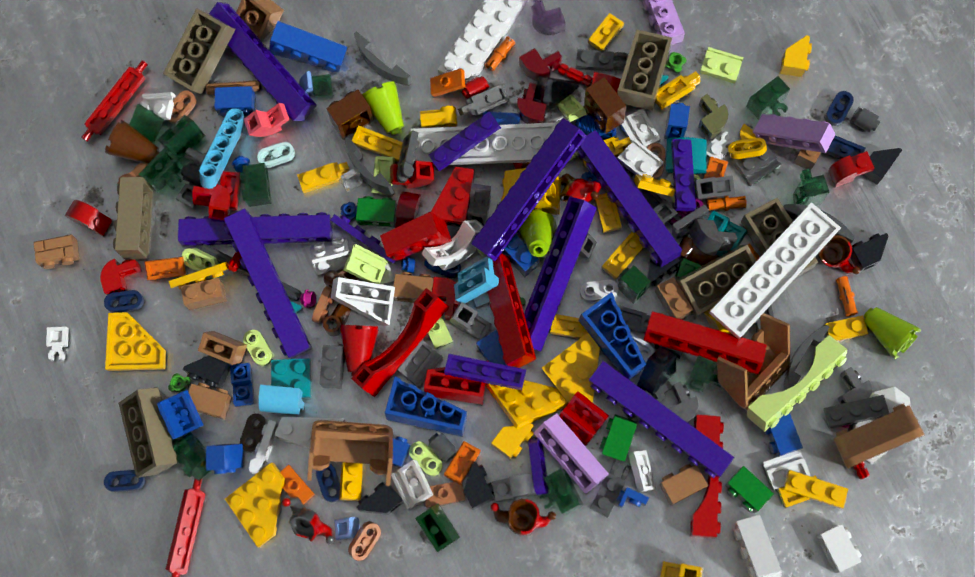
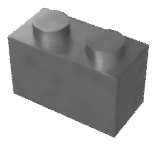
M323 345L319 383L323 388L342 389L345 360L343 346Z

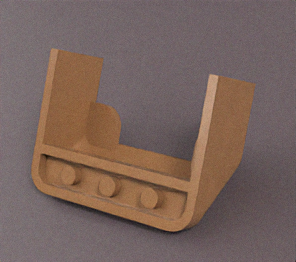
M765 313L760 316L761 329L754 333L751 339L767 344L764 362L759 374L749 372L747 369L721 357L717 359L718 382L736 403L746 410L775 384L786 372L790 364V324Z
M902 403L893 407L894 412L849 432L846 428L835 433L837 437L834 438V441L846 468H851L907 442L925 436L910 405L905 406Z
M315 421L312 424L307 480L311 481L312 469L324 470L329 466L330 461L370 464V470L377 475L386 474V486H390L393 462V429L390 426L381 424Z

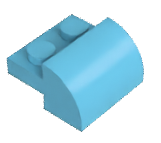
M486 256L457 273L458 283L454 284L455 299L459 303L463 302L466 304L499 284V278L494 275L493 262L490 257Z
M260 385L259 410L261 412L300 415V410L304 411L305 405L302 401L303 392L300 388Z

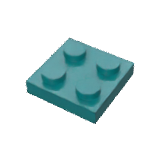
M311 359L271 360V386L300 388L303 392L302 398H311Z

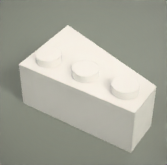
M760 515L736 521V527L733 529L736 541L740 543L741 555L746 562L749 576L780 577L782 570Z

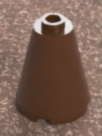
M123 120L114 127L108 139L111 143L110 147L106 145L105 148L106 154L147 164L157 163L161 156L159 147Z

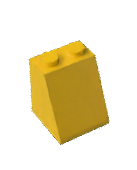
M526 168L505 171L502 180L504 190L501 201H503L509 189L516 183L520 174ZM558 176L533 210L540 209L552 215L560 214L561 179Z

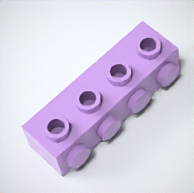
M643 0L644 9L649 12V22L651 26H654L655 34L672 37L671 45L683 42L685 32L673 1Z
M762 114L753 131L756 138L764 139L766 144L823 153L827 152L835 136L830 123L826 121L797 119L790 116L782 117L775 114Z
M558 414L543 422L534 432L535 436L585 494L609 475Z

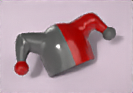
M298 497L284 498L282 500L283 506L291 507L293 514L289 524L295 535L309 538V541H313L317 535H322L326 537V543H334L332 528L321 522L316 512L306 509Z

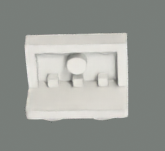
M342 237L335 238L327 243L318 242L310 247L311 262L314 264L317 275L327 273L330 270L344 269L350 254L348 239Z

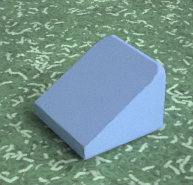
M306 71L300 78L299 85L311 96L315 94L313 77L310 71Z
M358 517L334 520L336 540L352 539L360 529Z

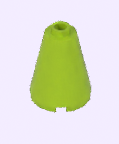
M386 82L381 87L376 88L375 86L362 94L385 132L387 134L391 133L392 136L401 133L404 124L395 82Z
M536 209L532 210L519 228L520 235L533 256L542 257L547 254L557 229L556 220L551 213Z
M878 307L870 308L864 314L865 324L894 359L900 357L897 353L900 351L904 353L918 337L915 333L921 332L919 327Z

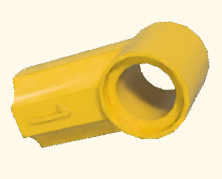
M443 106L440 110L420 111L421 127H457L456 107Z

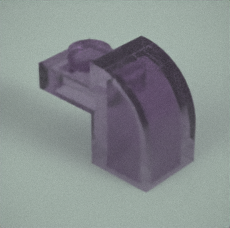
M533 0L531 10L533 13L532 25L535 30L544 35L564 32L566 22L560 7L546 11L542 0Z

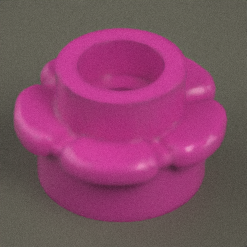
M307 289L301 294L300 302L305 308L315 306L316 294L314 291Z

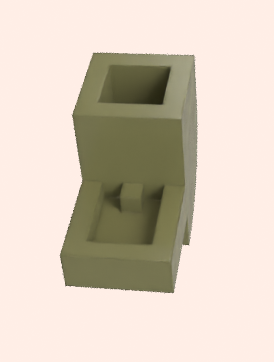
M706 94L701 97L699 106L707 116L700 120L698 127L710 141L723 131L728 119V109L725 104L718 108L716 100Z

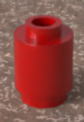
M477 76L465 83V88L461 90V93L467 100L489 89V84L484 76Z

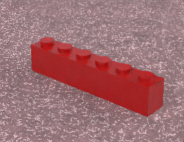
M500 254L496 261L492 259L494 275L499 278V284L487 291L495 319L494 325L499 335L498 341L503 350V360L508 366L520 368L536 360L510 259Z
M654 311L651 313L644 336V341L717 362V359L721 357L756 374H759L763 365L767 344L743 337L737 339L732 334Z

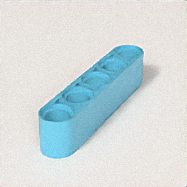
M234 108L227 112L200 166V184L204 188L211 189L217 185L244 129V114L240 109Z

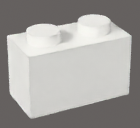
M842 524L816 535L835 573L842 572L862 562L859 549L853 546L850 540L851 534Z

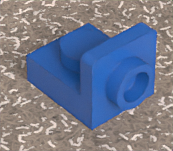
M627 487L625 491H620L616 501L619 502V508L623 507L626 498L630 499V504L640 507L647 504L649 497Z

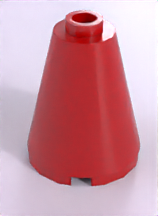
M340 325L347 371L351 372V376L358 371L363 363L371 360L379 331L378 326Z

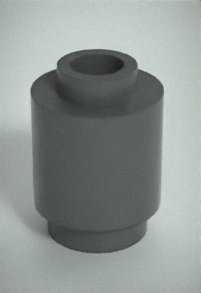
M860 107L857 108L851 118L855 125L867 132L875 131L881 122L878 120V115L866 108L862 109Z
M436 433L428 440L430 442L428 447L440 461L443 460L446 463L457 453L454 445L443 433L440 435Z

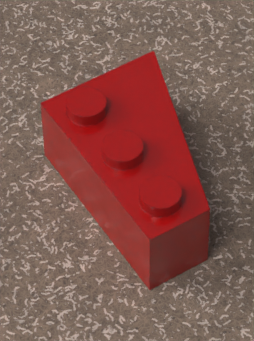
M455 167L431 210L432 213L443 219L446 225L453 223L461 227L463 221H467L471 187L475 178L474 169Z
M431 211L380 235L386 255L393 260H401L406 256L423 251L424 248L436 247L452 242L446 222Z
M445 367L427 370L424 392H428L436 398L483 405L486 383L445 375Z

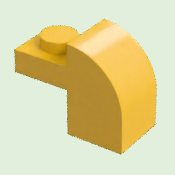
M663 561L660 577H702L703 568Z

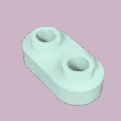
M282 142L261 149L257 158L261 166L270 168L291 161L294 158L295 150L290 143ZM285 151L289 152L288 155H283ZM271 157L270 161H265V159Z

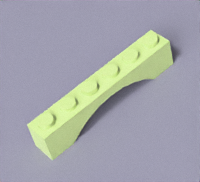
M828 335L816 346L813 365L807 375L787 390L761 395L748 407L747 417L764 432L769 427L774 428L779 422L780 417L783 415L787 416L796 403L800 404L806 398L810 390L814 391L817 389L822 379H828L837 366L841 367L845 363L847 349Z

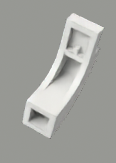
M477 220L463 221L459 231L452 238V242L437 247L424 248L422 255L432 266L438 265L442 270L453 268L465 261L476 251L477 248L471 243L483 226Z

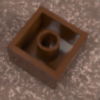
M605 77L586 88L583 107L587 115L593 117L594 123L599 130L602 129L606 134L624 123L626 105Z
M359 89L347 93L343 99L332 102L326 108L331 123L342 140L355 133L358 125L365 127L374 121L371 108Z

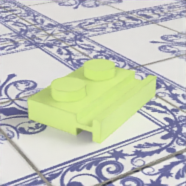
M708 47L700 73L735 84L744 57Z
M354 244L343 270L366 282L380 284L388 260Z

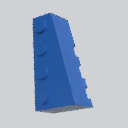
M277 21L270 40L269 51L276 56L339 73L347 46Z
M611 292L583 312L578 321L618 371L630 380L643 370L646 363L631 336V331L628 325H626L622 312Z
M396 376L394 377L385 410L386 420L463 437L467 421V411L442 401L410 383L401 381Z

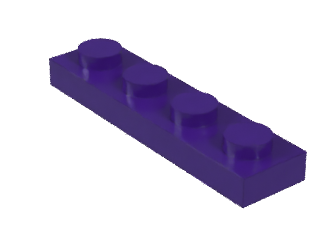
M489 111L428 155L436 168L441 171L501 127Z
M673 139L671 148L675 211H695L696 199L692 141Z
M335 214L331 218L333 223L391 263L396 264L398 260H393L386 255L385 249L379 245L381 243L380 240L374 236L367 237L364 234L366 231L358 225L355 228L349 224L351 220L344 215L340 217Z
M448 354L444 374L522 391L526 369Z

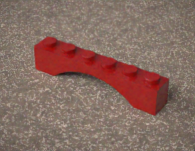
M426 288L414 302L409 320L399 337L379 356L363 363L351 379L363 390L375 397L449 306Z
M696 415L694 417V428L723 448V442L720 441V434H723L724 430L721 416ZM708 475V486L703 500L690 517V537L714 539L717 537V534H720L721 523L717 521L718 514L721 513V501H718V493L722 492V482L719 481L717 476L712 478Z

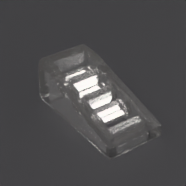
M357 167L340 176L341 184L347 192L363 184Z

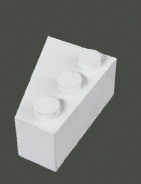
M338 277L333 279L331 299L382 326L390 325L395 287Z
M281 417L274 436L280 440L310 450L312 424L315 421H347L344 418Z

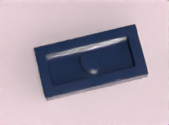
M835 135L826 154L842 159L849 155L852 157L863 153L866 148Z

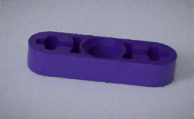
M532 438L528 440L534 490L537 495L548 494L549 486L543 444L538 438Z

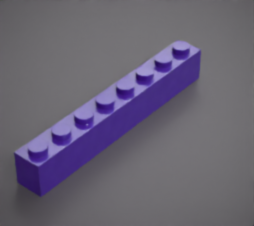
M217 2L209 14L236 29L228 43L232 53L243 61L242 64L247 69H250L254 74V78L263 84L265 91L276 99L277 104L283 103L285 105L288 117L291 120L305 121L317 104L228 3Z
M562 118L555 126L549 138L544 141L538 153L533 156L527 168L522 171L519 179L509 189L503 201L498 204L492 216L487 219L484 227L476 234L471 243L473 246L494 261L497 260L587 137L580 128Z
M594 130L586 135L587 137L576 150L578 157L585 160L588 171L591 174H595L597 177L596 181L600 183L601 188H605L611 203L615 202L620 216L627 219L630 230L633 233H637L640 244L651 253L652 261L663 267L679 257L682 251L681 247L598 132Z
M569 197L524 312L533 349L540 352L597 209L582 199Z
M244 208L224 218L226 222L224 228L227 234H231L233 237V248L242 257L239 259L240 263L250 274L248 280L251 286H255L258 291L256 297L259 303H263L266 308L264 314L268 321H272L274 326L272 331L276 339L279 338L282 343L280 349L283 355H287L288 358H294L312 349L249 212Z
M324 212L316 213V215L299 213L297 216H290L289 214L251 216L263 244L332 241L331 216ZM188 216L185 219H179L178 242L182 246H202L203 244L208 246L232 245L234 240L231 234H227L224 228L226 222L223 220L210 219L209 216L199 219Z
M602 361L590 377V387L599 394L602 391L607 395L606 399L613 405L617 403L623 407L622 411L631 418L634 415L640 419L638 423L646 429L650 427L656 431L654 435L660 440L665 441L667 439L672 443L671 447L680 454L683 451L689 456L687 459L696 466L700 464L706 468L704 472L710 477L715 478L717 476L720 478L735 458L604 361Z

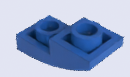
M250 363L230 365L234 406L254 404Z

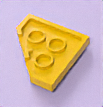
M108 313L105 370L165 369L166 350L129 313Z
M589 333L585 334L542 367V370L567 403L570 402L577 391L593 402L594 390L590 387L589 379L598 367L600 347Z
M524 380L521 391L486 383L487 389L516 429L563 409L567 405V401L558 389Z
M273 462L225 498L257 547H261L272 539L277 531V517L280 512L282 487H284L285 478Z

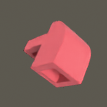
M283 103L276 104L267 112L255 110L244 118L248 134L256 137H265L278 133L282 130L281 126L290 120Z

